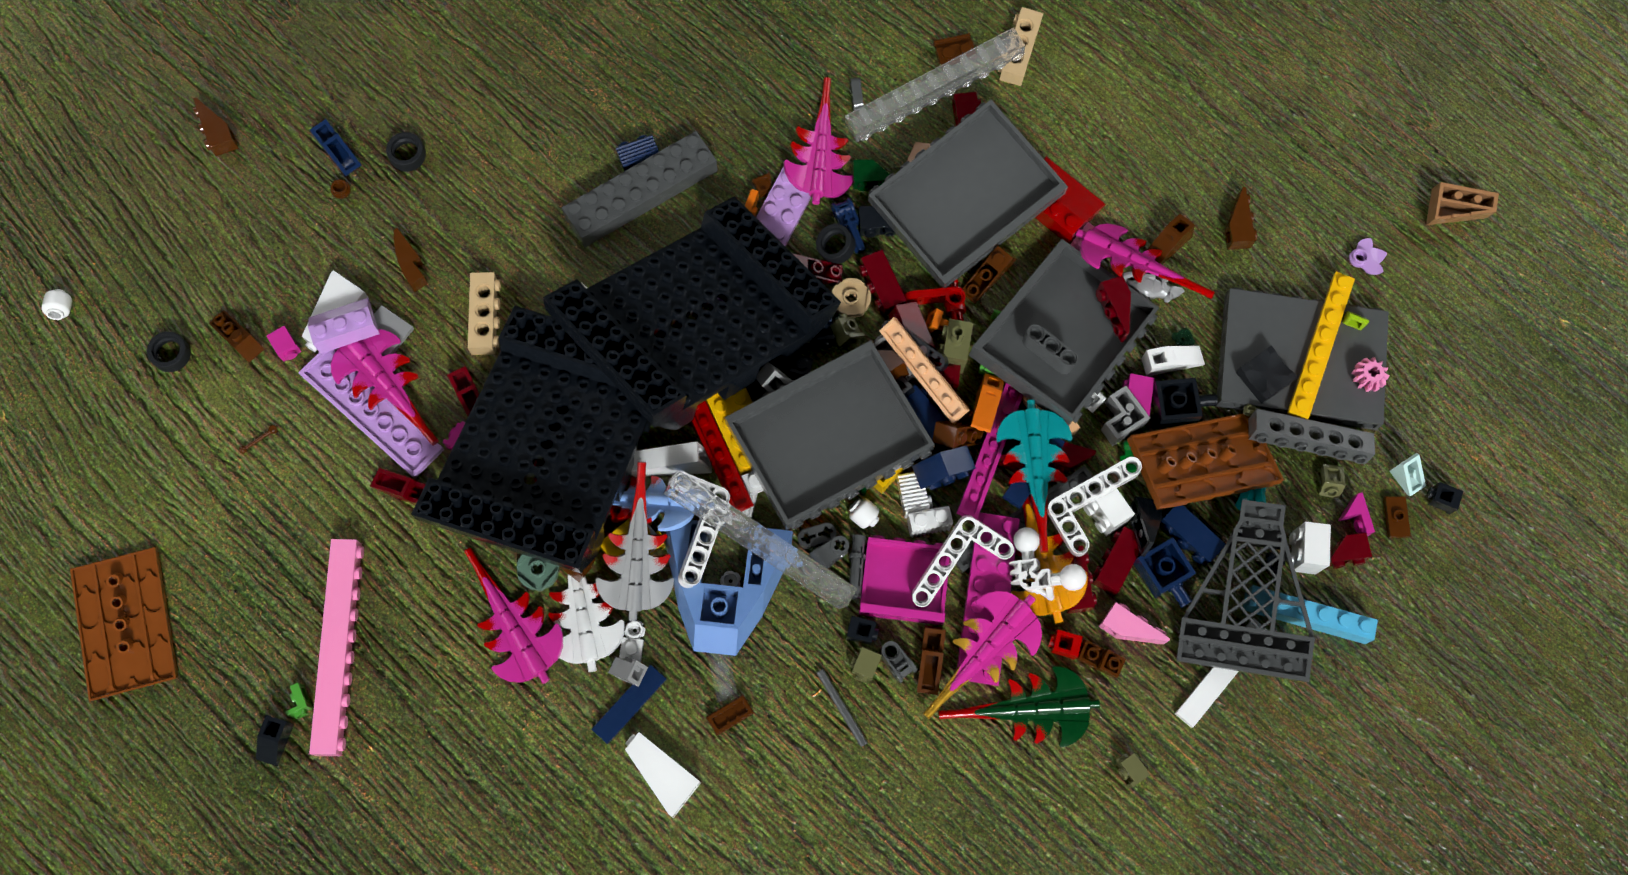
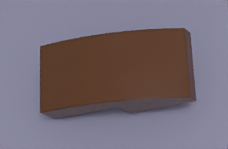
M1083 640L1079 655L1076 660L1114 678H1118L1126 660L1113 651L1103 649L1089 640Z

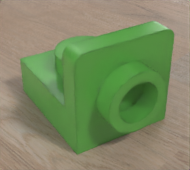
M297 682L290 686L292 691L290 698L293 704L297 706L285 711L287 716L295 717V719L306 716L308 714L307 711L314 709L305 685Z

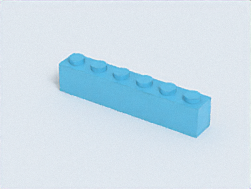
M1253 585L1248 590L1253 594L1261 587ZM1264 590L1254 596L1261 606L1271 600ZM1269 590L1274 597L1275 591ZM1245 592V597H1244V599H1246L1247 597H1249V595L1247 594V592ZM1279 592L1280 599L1299 602L1298 597ZM1252 599L1242 606L1251 613L1259 608ZM1304 599L1312 630L1362 644L1374 641L1377 619ZM1273 603L1264 608L1270 617H1272ZM1282 604L1277 607L1276 620L1306 628L1301 607ZM1262 611L1257 613L1258 615L1265 616Z

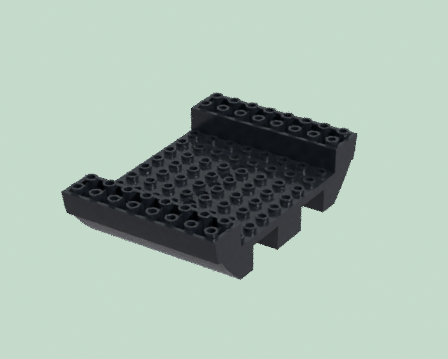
M735 196L705 211L701 228L586 289L576 279L543 297L546 311L654 428L660 426L677 430L692 421L697 405L718 393L726 400L754 383L760 367L777 356L786 363L799 355L827 322L832 319L841 303ZM702 307H709L711 311L704 310ZM692 315L696 319H688L686 316ZM671 325H679L680 329L672 328ZM660 333L663 334L665 337H656L655 334Z
M515 305L499 336L501 352L438 479L429 477L411 515L418 521L582 574L583 570L595 559L604 540V525L614 501L620 502L632 473L635 451L644 431L649 433L652 425L551 316ZM567 408L568 412L566 414H559L557 410ZM552 425H559L561 427L555 432L549 429ZM544 442L553 444L549 449L541 447ZM538 459H541L545 462L542 466L539 467L533 464L534 461ZM529 477L537 479L534 484L525 483V480Z

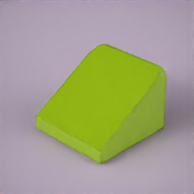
M1346 311L1342 323L1362 330L1369 323V320L1353 312Z

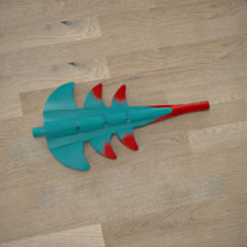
M1027 400L1026 410L1015 411L1003 419L997 429L996 441L1000 442L1005 439L1020 441V445L1015 446L1007 453L1003 465L1012 462L1025 464V468L1016 471L1008 483H1029L1040 538V553L1049 552L1047 539L1048 482H1061L1065 484L1068 481L1059 470L1048 467V463L1062 462L1068 464L1070 462L1066 453L1056 445L1049 444V440L1060 438L1071 441L1072 433L1067 423L1059 415L1051 411L1040 410L1036 408L1035 400Z

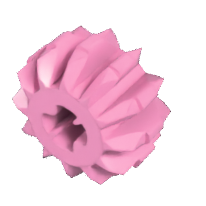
M1375 357L1370 360L1364 358L1355 365L1352 375L1355 376L1353 382L1359 383L1358 389L1364 387L1365 392L1370 390L1376 392L1386 385V380L1390 375L1385 373L1388 367L1381 366L1383 361L1377 363Z

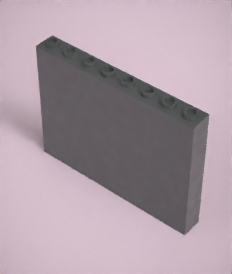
M989 100L987 103L982 102L973 114L964 116L959 125L950 127L946 131V135L941 139L939 137L936 138L927 150L922 149L919 151L914 160L905 162L900 167V171L896 174L891 173L886 177L882 185H876L869 191V203L942 288H947L991 253L998 245L1000 246L1063 196L1068 188L1064 181L992 100Z
M1061 239L973 345L969 356L1029 400H1035V404L1043 410L1059 415L1069 426L1072 421L1077 423L1083 415L1080 412L1083 407L1087 409L1094 400L1092 395L1094 393L1098 395L1105 386L1103 381L1111 379L1116 372L1113 368L1116 365L1121 366L1127 358L1124 354L1126 352L1131 353L1137 345L1134 341L1137 338L1141 340L1145 335L1147 324L1151 326L1158 317L1155 314L1159 307L1128 286L1131 291L1130 333L1124 342H1120L1118 336L1114 334L1110 320L1105 316L1102 303L1096 297V290L1100 283L1116 277L1101 266L1099 269H1096L1089 265L1082 258L1080 251ZM1033 324L1042 326L1077 353L1078 361L1069 374H1060L1023 345L1022 340L1029 326Z
M1239 287L1230 288L1224 296L1217 385L1218 403L1216 407L1244 410L1243 407L1245 405L1251 404L1271 412L1289 415L1287 411L1324 302L1320 299L1307 300L1300 296L1287 297L1279 293L1266 294L1259 290L1246 291ZM1346 305L1308 420L1377 430L1384 424L1385 386L1376 392L1372 390L1365 392L1364 387L1358 389L1359 383L1353 382L1355 376L1352 375V371L1355 369V365L1364 358L1370 360L1375 357L1377 363L1383 361L1381 366L1386 367L1389 311H1382L1380 308H1362L1360 305ZM1346 311L1353 312L1369 320V323L1362 330L1355 329L1342 322ZM1272 345L1282 362L1297 375V378L1261 404L1236 372L1241 366Z
M872 341L855 348L725 417L728 429L786 530L789 528L794 530L803 525V521L808 518L811 520L817 518L824 509L837 507L841 500L857 496L859 494L858 491L863 488L870 489L874 487L881 478L888 479L895 475L896 470L909 468L916 459L921 458L923 460L929 457L934 448L933 441Z

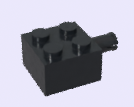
M1196 378L1155 381L1152 403L1156 426L1164 427L1197 423L1203 417L1201 407L1217 405L1216 393L1199 395Z

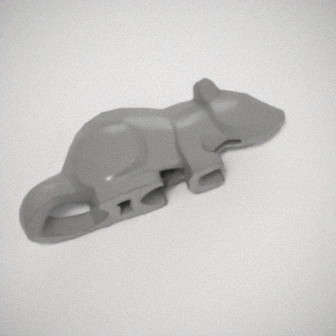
M1132 272L1122 274L1127 285L1148 300L1163 298L1164 302L1168 303L1185 292L1182 287L1168 285V280L1160 278L1157 280L1153 274H1145L1142 277L1141 283L1136 280H1128V278L1133 277Z

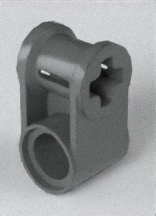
M836 536L813 550L809 556L819 571L823 572L848 553L849 542L843 536ZM836 543L844 544L843 551L835 549Z
M888 641L882 646L880 650L881 659L899 683H902L903 678L911 672L915 673L917 671L914 663L896 642ZM886 647L895 649L896 654L894 657H888L885 654Z

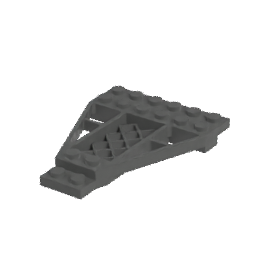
M1242 500L1239 522L1182 617L1176 661L1309 683L1315 637L1283 527L1286 505ZM1248 545L1254 555L1245 561L1238 552ZM1253 546L1263 547V549L1257 552ZM1270 549L1277 558L1266 564L1260 554ZM1275 549L1280 550V554H1278L1275 551ZM1227 553H1230L1226 589L1223 591L1207 589V585ZM1236 555L1242 564L1233 569ZM1257 557L1264 567L1254 573L1248 563ZM1279 560L1276 576L1270 569V566ZM1284 561L1288 562L1299 602L1282 600L1279 597ZM1245 566L1252 575L1242 582L1235 572ZM1267 569L1274 579L1264 585L1257 575ZM1233 575L1239 582V585L1231 590ZM1255 578L1261 588L1252 594L1245 584ZM1276 581L1275 594L1273 597V595L1269 592L1267 587ZM1243 587L1249 597L1239 603L1232 593ZM1264 590L1271 600L1261 606L1254 596ZM1203 593L1221 595L1225 598L1222 621L1220 623L1189 618ZM1231 597L1237 605L1228 611L1229 598ZM1252 599L1259 608L1249 615L1242 605ZM1271 603H1273L1272 617L1264 610ZM1281 604L1301 607L1308 636L1276 632L1277 607ZM1240 608L1246 615V618L1236 624L1229 614ZM1262 611L1269 621L1258 627L1252 617ZM1227 617L1233 625L1226 624ZM1247 620H1250V622L1253 624L1255 628L1243 627L1240 625L1245 623ZM1271 623L1270 631L1262 630L1264 627Z

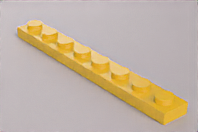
M1339 272L1333 274L1287 414L1304 419H1309L1355 278Z

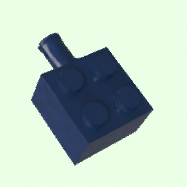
M966 445L939 452L913 465L912 468L920 488L929 487L930 490L941 487L942 483L943 486H948L955 483L956 478L960 480L968 477V472L976 469L974 465L976 461L973 462L975 458L971 456Z
M1174 538L1148 551L1145 557L1140 556L1135 560L1133 565L1155 599L1168 591L1172 592L1181 608L1192 602V599L1182 585L1183 582L1190 579L1196 572Z

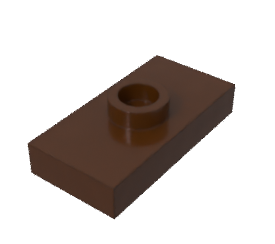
M1406 496L1384 497L1383 503L1388 538L1411 537Z
M741 695L706 718L715 734L719 736L753 715L754 712L744 695Z

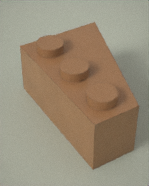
M1440 182L1431 190L1426 225L1488 218L1497 210L1499 193Z

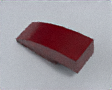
M464 366L447 374V377L467 416H469L480 393L467 367Z
M379 468L370 487L416 505L426 484Z

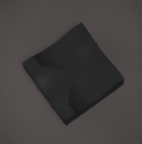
M1272 345L1245 363L1236 372L1261 404L1297 378V375L1282 362Z

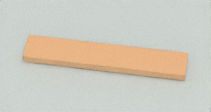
M893 317L879 330L951 423L955 424L969 411V408L897 318Z

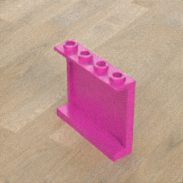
M873 535L872 538L868 537L859 615L943 625L945 622L944 611L948 576L928 606L919 607L912 599L913 589L943 543L928 545L925 541L915 540L912 543L905 542L906 540L903 538L888 540L880 535ZM942 556L939 559V564L947 566L950 557ZM932 573L928 576L927 580L929 583H936L939 580V576ZM920 591L916 594V599L924 601L928 594Z

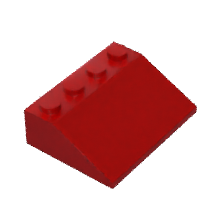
M1046 156L1044 160L1064 181L1068 188L1063 196L1035 218L1060 239L1070 244L1076 237L1078 229L1082 230L1106 204Z

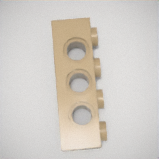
M1024 7L1021 8L1020 14L1016 13L1013 25H1016L1015 30L1011 29L1008 37L1011 43L1010 46H1005L1003 53L1006 59L1005 62H1000L998 72L1001 73L1000 81L1018 86L1022 85L1043 13Z
M494 272L470 273L468 350L471 355H495L496 348L499 347V336L496 335V329L500 328V319L497 317V310H500V298H497V292L501 291L500 279H497ZM486 292L490 293L487 297H481ZM489 311L488 315L481 316L482 312ZM483 330H489L487 334L480 335Z

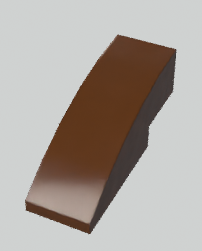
M394 229V247L399 266L411 288L416 292L428 284L418 269L424 264L399 229Z
M924 625L917 681L918 693L938 695L946 629L943 627Z

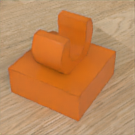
M936 308L929 312L925 322L929 333L936 330L942 332L944 325H948L949 321L942 318L944 311Z

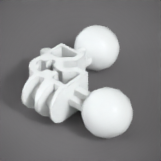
M1024 527L1015 533L1013 543L1015 548L1022 553V560L1009 562V565L1015 568L1010 571V575L1015 576L1016 579L1011 582V585H1021L1027 592L1040 594L1049 601L1054 600V586L1062 585L1067 590L1076 591L1085 585L1087 579L1086 572L1077 564L1066 565L1059 573H1053L1050 569L1040 568V561L1034 556V551L1040 544L1039 534L1036 530ZM1030 578L1035 580V582H1032L1031 586H1029L1026 583L1030 581Z

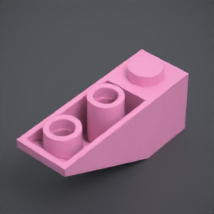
M1122 603L1112 605L1099 625L1101 629L1116 639L1163 645L1170 640L1166 636L1165 631L1158 627H1152L1148 624L1147 619L1140 615H1134L1130 612V608Z

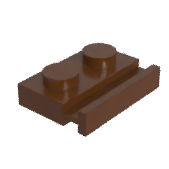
M970 33L933 42L940 68L977 60V54L973 41L970 38Z

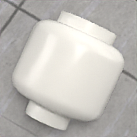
M61 289L50 290L44 295L42 311L50 319L61 320L70 314L72 298Z
M858 498L849 508V518L862 529L868 526L874 527L880 519L878 517L879 508L867 498Z

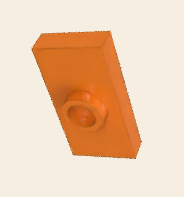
M752 189L750 190L745 207L756 217L759 193L757 190Z

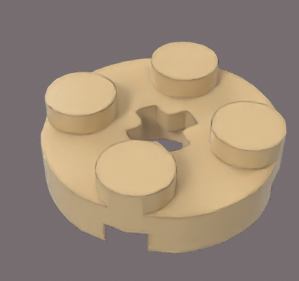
M846 278L838 285L836 284L832 290V293L841 301L836 311L837 314H847L848 317L854 318L861 317L870 306L871 292L865 286V283L859 279ZM850 294H853L854 298L857 299L853 302H849L848 299H846L845 297H849Z

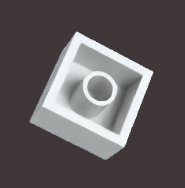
M1096 488L1092 493H1098L1100 488ZM1117 488L1083 507L1086 514L1092 516L1095 520L1097 530L1100 533H1104L1106 537L1126 525L1135 515Z
M1304 522L1290 533L1289 544L1292 545L1290 554L1296 572L1317 574L1330 566L1331 525Z

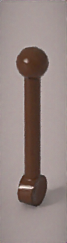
M271 425L267 432L249 444L240 446L239 452L242 454L246 453L247 449L268 435L276 434L278 428L275 425Z

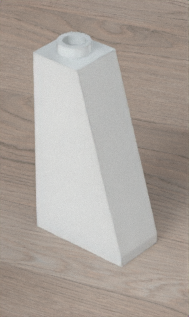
M333 270L311 317L368 298L363 290ZM307 324L302 337L307 342L305 346L311 351L316 352L317 349L313 345Z
M690 442L635 451L634 465L631 471V475L637 477L638 462H646L645 477L651 475H674L680 471L688 474L712 473V464L705 448L698 442Z
M641 733L633 734L627 740L625 750L667 813L674 818L701 782Z

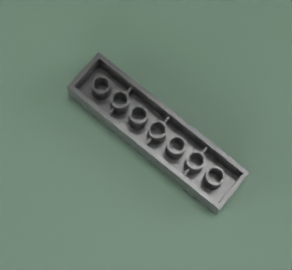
M697 131L561 207L564 217L585 248L717 172V160Z

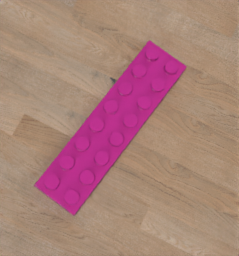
M980 512L977 520L1007 538L1014 546V535L1019 529L1020 519ZM983 532L980 536L982 542H988L991 539L990 532ZM973 542L963 622L973 618L992 621L993 617L987 608L976 604L975 601L980 596L989 592H1011L1012 576L1010 571L1013 570L1014 566L1009 565V562L1015 560V546L1014 553L1010 558L1001 559L976 542ZM1006 543L998 547V552L1001 554H1005L1009 550V545ZM962 625L961 638H968L977 642L979 638L976 632L970 627ZM959 647L957 669L967 656L961 647ZM996 656L994 659L999 667L1000 679L1002 657ZM983 669L968 681L999 686V681L997 683L993 682L990 675Z

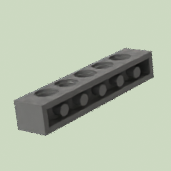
M1256 409L1248 419L1249 440H1254L1258 443H1268L1278 447L1296 449L1301 452L1306 451L1319 456L1353 461L1357 464H1366L1375 455L1374 433Z

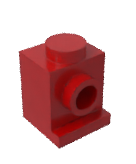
M1057 630L1055 635L1051 634L1048 647H1052L1050 653L1075 660L1079 655L1083 636ZM1060 642L1066 644V649L1060 647Z

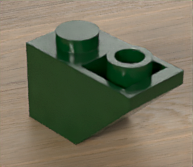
M873 159L853 160V190L867 191L876 185L880 186L885 182L886 177L890 175Z

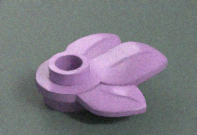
M1366 238L1359 241L1356 249L1349 254V261L1354 267L1362 268L1368 274L1378 275L1383 273V268L1379 263L1384 260L1387 252L1373 248L1372 239Z

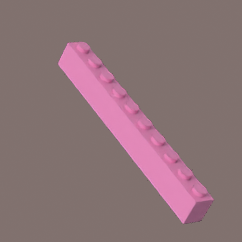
M331 539L309 754L313 756H342V751L346 748V739L344 738V729H347L348 726L346 707L350 705L348 686L352 683L350 665L354 662L352 644L356 641L354 623L358 620L356 602L360 599L358 581L362 578L360 560L364 557V547L358 540Z

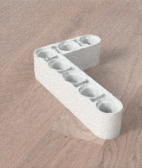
M1128 457L1050 501L1047 513L1072 555L1077 557L1083 556L1089 548V541L1074 517L1073 512L1136 478L1142 469L1141 461L1138 458ZM1129 463L1134 464L1137 471L1134 473L1128 472L1126 465ZM1115 474L1118 477V482H1109L1107 475ZM1091 484H1096L1099 486L1100 491L1092 493L1088 487ZM1077 494L1081 497L1082 501L1075 504L1070 500V496ZM1059 504L1062 506L1063 512L1055 514L1051 507ZM1064 523H1071L1074 530L1070 533L1065 532L1062 525ZM1081 541L1084 543L1085 549L1077 551L1073 543Z
M680 471L675 473L668 481L669 490L676 495L704 505L678 576L681 586L691 588L698 584L702 578L727 509L730 494L723 487ZM676 478L683 481V487L676 486ZM695 486L702 488L703 495L696 494ZM715 494H719L722 497V503L715 501ZM708 513L715 516V523L708 521ZM700 533L707 534L709 538L707 543L700 539ZM694 552L700 554L701 562L694 561ZM686 572H690L693 574V582H688L686 580Z
M962 516L913 589V602L919 607H925L930 604L971 540L1001 559H1008L1013 555V544L973 516ZM966 520H971L974 523L973 528L969 531L962 528ZM983 532L991 533V539L988 542L980 540ZM954 538L962 540V545L959 548L951 546V541ZM1003 543L1009 545V550L1005 554L998 552V547ZM942 556L951 558L947 566L939 564V559ZM930 574H937L939 580L936 583H929L927 578ZM918 592H926L928 594L927 598L924 601L917 600L916 594Z

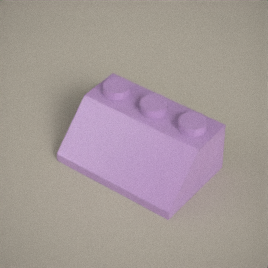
M369 298L309 317L308 329L313 345L320 354L380 334Z

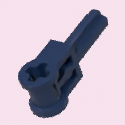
M847 198L846 201L838 204L832 203L831 209L837 224L843 225L852 233L856 243L854 252L856 254L865 251V246L856 227L860 221L851 198Z

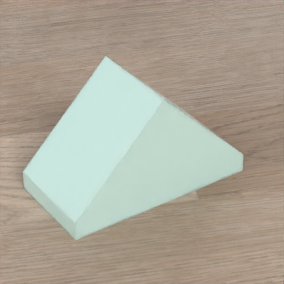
M1418 453L1390 470V473L1408 496H1412L1426 486Z

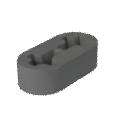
M860 77L850 78L853 112H863Z
M823 523L803 529L798 534V544L804 549L824 545L836 537V528L830 523ZM825 528H827L828 531H832V533H830L829 538H827L826 535H818L824 533ZM805 534H807L808 537L816 536L815 538L810 539L809 544H807L806 541H802V539H804Z

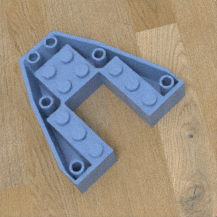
M691 520L682 528L666 531L668 535L666 548L667 553L671 555L669 564L672 578H674L677 605L693 651L736 656L762 618L789 562L793 531L751 526L743 587L703 583V572L700 582L691 588L681 586L678 576L698 521ZM700 533V539L707 543L709 539L707 534ZM693 553L694 561L701 562L699 553ZM686 572V580L688 582H693V574L690 572Z

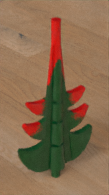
M1053 666L1052 670L1057 684L1055 691L1051 692L1049 686L1039 676L1029 673L1028 677L1032 684L1030 696H1026L1023 688L1017 682L1008 679L1011 690L1010 700L963 709L938 711L939 719L1012 720L1014 724L1013 740L1015 741L1026 732L1028 721H1033L1036 728L1034 739L1036 744L1043 741L1050 734L1053 723L1058 722L1061 728L1059 746L1066 747L1074 744L1084 735L1089 725L1090 708H1100L1099 699L1089 700L1086 686L1075 672L1064 667Z

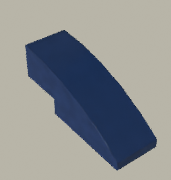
M326 119L310 129L313 137L345 177L362 166Z

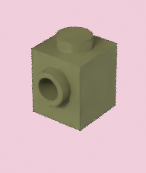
M862 647L859 656L854 655L850 667L853 668L852 674L855 675L854 678L864 683L867 680L871 682L882 655Z

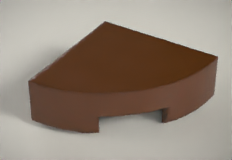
M770 172L752 179V184L755 190L758 191L759 198L764 197L770 190Z

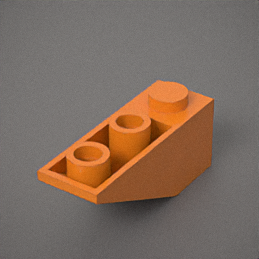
M985 373L977 391L971 427L980 431L991 432L1003 391L1004 381L1002 379Z

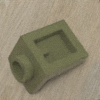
M1323 464L1321 467L1322 486L1319 490V495L1340 498L1346 486L1344 467Z

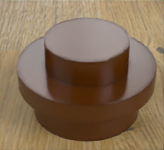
M338 179L332 183L330 191L335 198L343 199L350 194L351 187L347 181Z

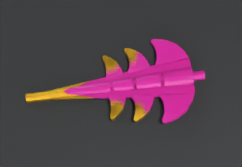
M993 591L980 596L975 601L976 604L987 608L993 619L990 622L986 619L973 618L963 622V625L970 627L976 632L979 639L977 642L968 638H958L952 641L961 647L967 656L939 696L923 713L924 716L930 719L944 702L981 669L990 675L993 682L997 683L999 681V667L994 659L996 656L1002 657L1009 665L1010 670H1015L1017 664V651L1013 644L1015 639L1021 641L1026 646L1031 656L1036 654L1041 644L1042 630L1037 616L1030 608L1035 601L1034 597L1029 594L1022 601L1009 592Z

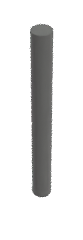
M825 670L818 671L816 674L860 747L868 744L866 738Z

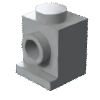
M616 657L608 673L622 681L639 687L648 667L635 659L625 657L623 660Z

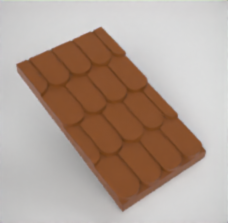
M1242 413L1131 435L1127 439L1134 457L1141 461V474L1157 510L1210 500L1214 497L1272 487L1284 481L1267 443L1249 440V416Z
M157 546L71 568L70 574L89 702L176 679L178 677V668Z

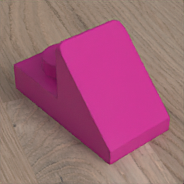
M1362 492L1351 498L1338 521L1354 519L1355 531L1358 534L1367 533L1368 537L1375 530Z

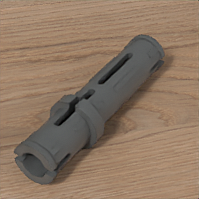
M852 535V550L849 554L851 567L848 598L861 599L863 563L866 559L864 554L866 536Z

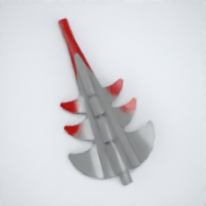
M638 462L637 483L628 534L618 535L610 532L607 534L617 547L625 549V553L619 556L602 554L608 567L621 574V576L616 580H604L599 577L595 579L597 591L601 598L615 609L629 611V621H637L638 611L653 609L663 603L671 593L674 585V578L672 577L661 581L650 579V574H654L665 567L671 555L668 553L662 556L649 555V550L659 547L664 543L668 535L666 533L660 535L648 534L645 493L646 462Z

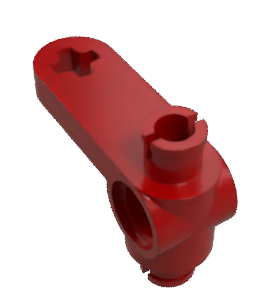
M955 280L947 288L914 290L904 294L907 300L906 303L916 301L918 305L944 303L946 314L951 316V319L964 321L963 314L966 313V296L963 288L958 286V280ZM955 297L959 302H952L950 298Z

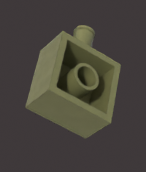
M949 319L948 325L943 327L939 351L948 358V364L961 365L960 374H963L968 359L974 323Z

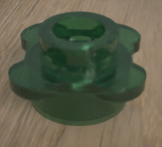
M1183 328L1178 333L1174 332L1171 336L1177 346H1193L1195 344V339L1187 328Z

